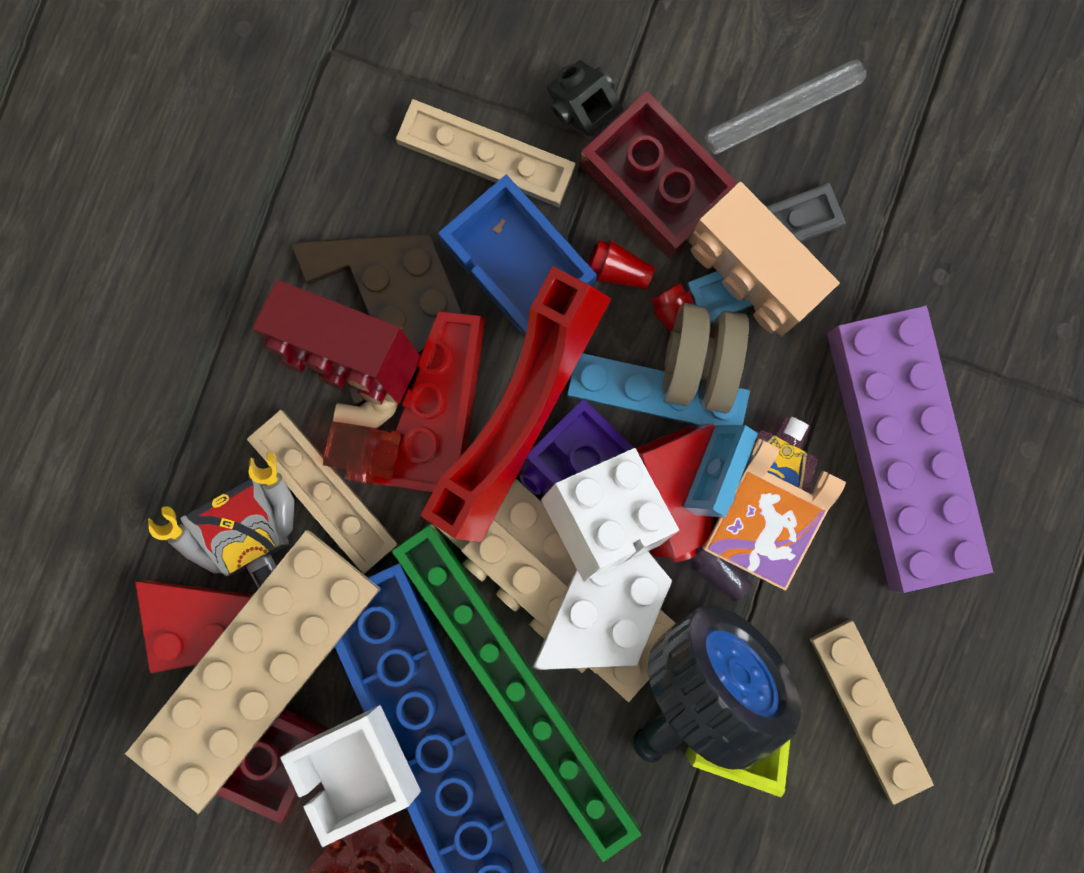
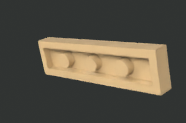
M414 99L411 101L396 137L397 143L401 146L495 183L507 174L525 195L558 208L561 205L576 163Z
M280 410L247 438L266 462L267 452H273L276 455L277 473L282 475L289 489L363 574L369 572L399 545L285 411Z
M847 620L810 638L814 650L888 801L895 805L934 786L854 621Z

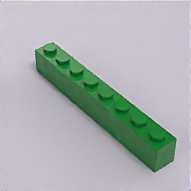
M427 526L392 551L602 862L640 837L641 832L637 821L436 526Z

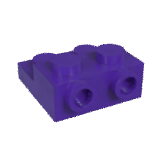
M583 399L529 452L520 469L522 472L520 480L533 494L539 495L542 492L546 495L555 483L634 449V447Z

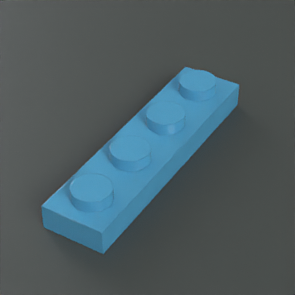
M582 353L573 370L567 397L579 400L585 399L588 402L692 425H743L750 390L738 389L734 404L727 414L703 410L699 399V387L694 399L687 406L665 403L662 399L664 371Z

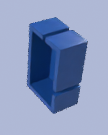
M507 174L438 233L443 247L467 274L472 272L474 282L524 338L528 328L530 307L552 266L592 287L595 285L596 273ZM503 218L506 222L501 227L503 230L498 235L492 229Z

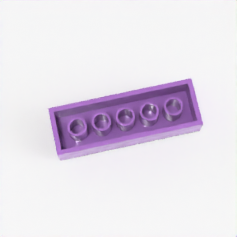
M927 306L837 326L827 333L889 590L906 593L993 573Z

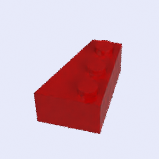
M159 580L135 582L150 673L197 665L254 594L168 583Z

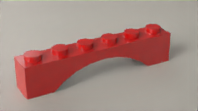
M551 267L530 307L523 349L514 375L502 400L476 440L441 475L420 516L455 539L482 542L611 301L610 297L556 267Z

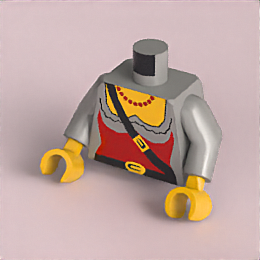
M267 452L266 459L270 467L265 469L258 468L254 463V459L250 458L249 476L251 479L181 517L180 519L184 525H177L176 515L172 508L168 506L162 507V515L170 522L164 526H159L152 519L148 518L150 534L158 540H167L185 558L214 574L223 573L225 576H231L248 569L259 589L277 567L271 555L289 545L287 536L293 530L295 501L282 475L277 473L276 455L273 452Z

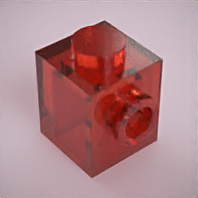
M332 421L322 465L347 471L345 479L372 485L373 477L392 480L401 436L372 427Z

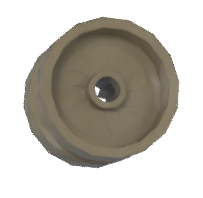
M688 303L680 305L666 350L662 390L663 402L687 406L694 399L699 387V399L703 410L724 414L730 412L744 369L749 334L747 314L723 310L715 318L710 331V317L706 307Z

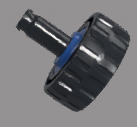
M704 606L697 608L664 633L654 643L648 658L649 682L661 712L647 722L644 728L634 733L633 746L636 753L643 760L655 763L663 755L670 753L685 742L693 751L717 766L732 770L749 768L774 753L796 734L802 717L798 689L779 653L752 624L736 613L721 607Z

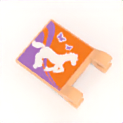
M758 438L752 448L750 460L738 484L734 502L730 506L726 518L719 517L703 549L786 591L826 513L842 493L846 482L822 471L816 481L813 493L810 494L767 472L775 461L780 449Z

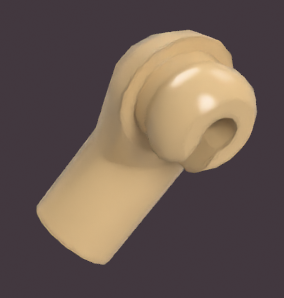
M367 400L360 407L337 403L333 424L372 431L394 415L397 404L384 400L382 405Z

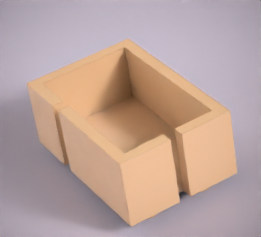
M741 181L699 220L695 231L689 239L693 246L691 252L694 257L706 268L713 266L724 277L722 283L726 290L739 301L743 298L746 301L749 300L755 306L756 312L754 317L766 331L770 333L776 331L781 337L799 323L840 284Z

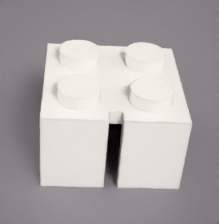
M635 448L555 483L541 499L583 582L620 565L625 560L627 562L660 546L679 531Z
M381 705L296 745L280 757L298 797L308 794L320 782L323 784L324 790L320 791L303 806L322 847L410 806L421 792Z

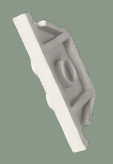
M648 551L627 562L625 560L620 565L583 582L576 568L533 668L548 670L637 666L672 580Z

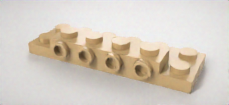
M515 479L482 542L455 539L440 528L438 529L468 557L462 564L482 582L489 576L501 587L496 595L515 612L522 606L534 617L529 625L545 639L576 567L543 503ZM660 609L637 666L595 667L590 669L604 679L625 700L630 702L649 680L648 658L654 643L676 623ZM577 668V669H578L581 673H583L587 668Z

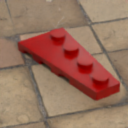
M437 313L417 365L420 370L413 388L407 391L402 406H405L396 431L392 430L386 445V448L389 450L382 468L377 469L372 483L433 492L441 475L468 449L486 318L457 313Z

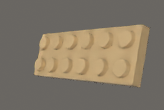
M309 530L305 531L125 754L199 814L205 809L381 588Z

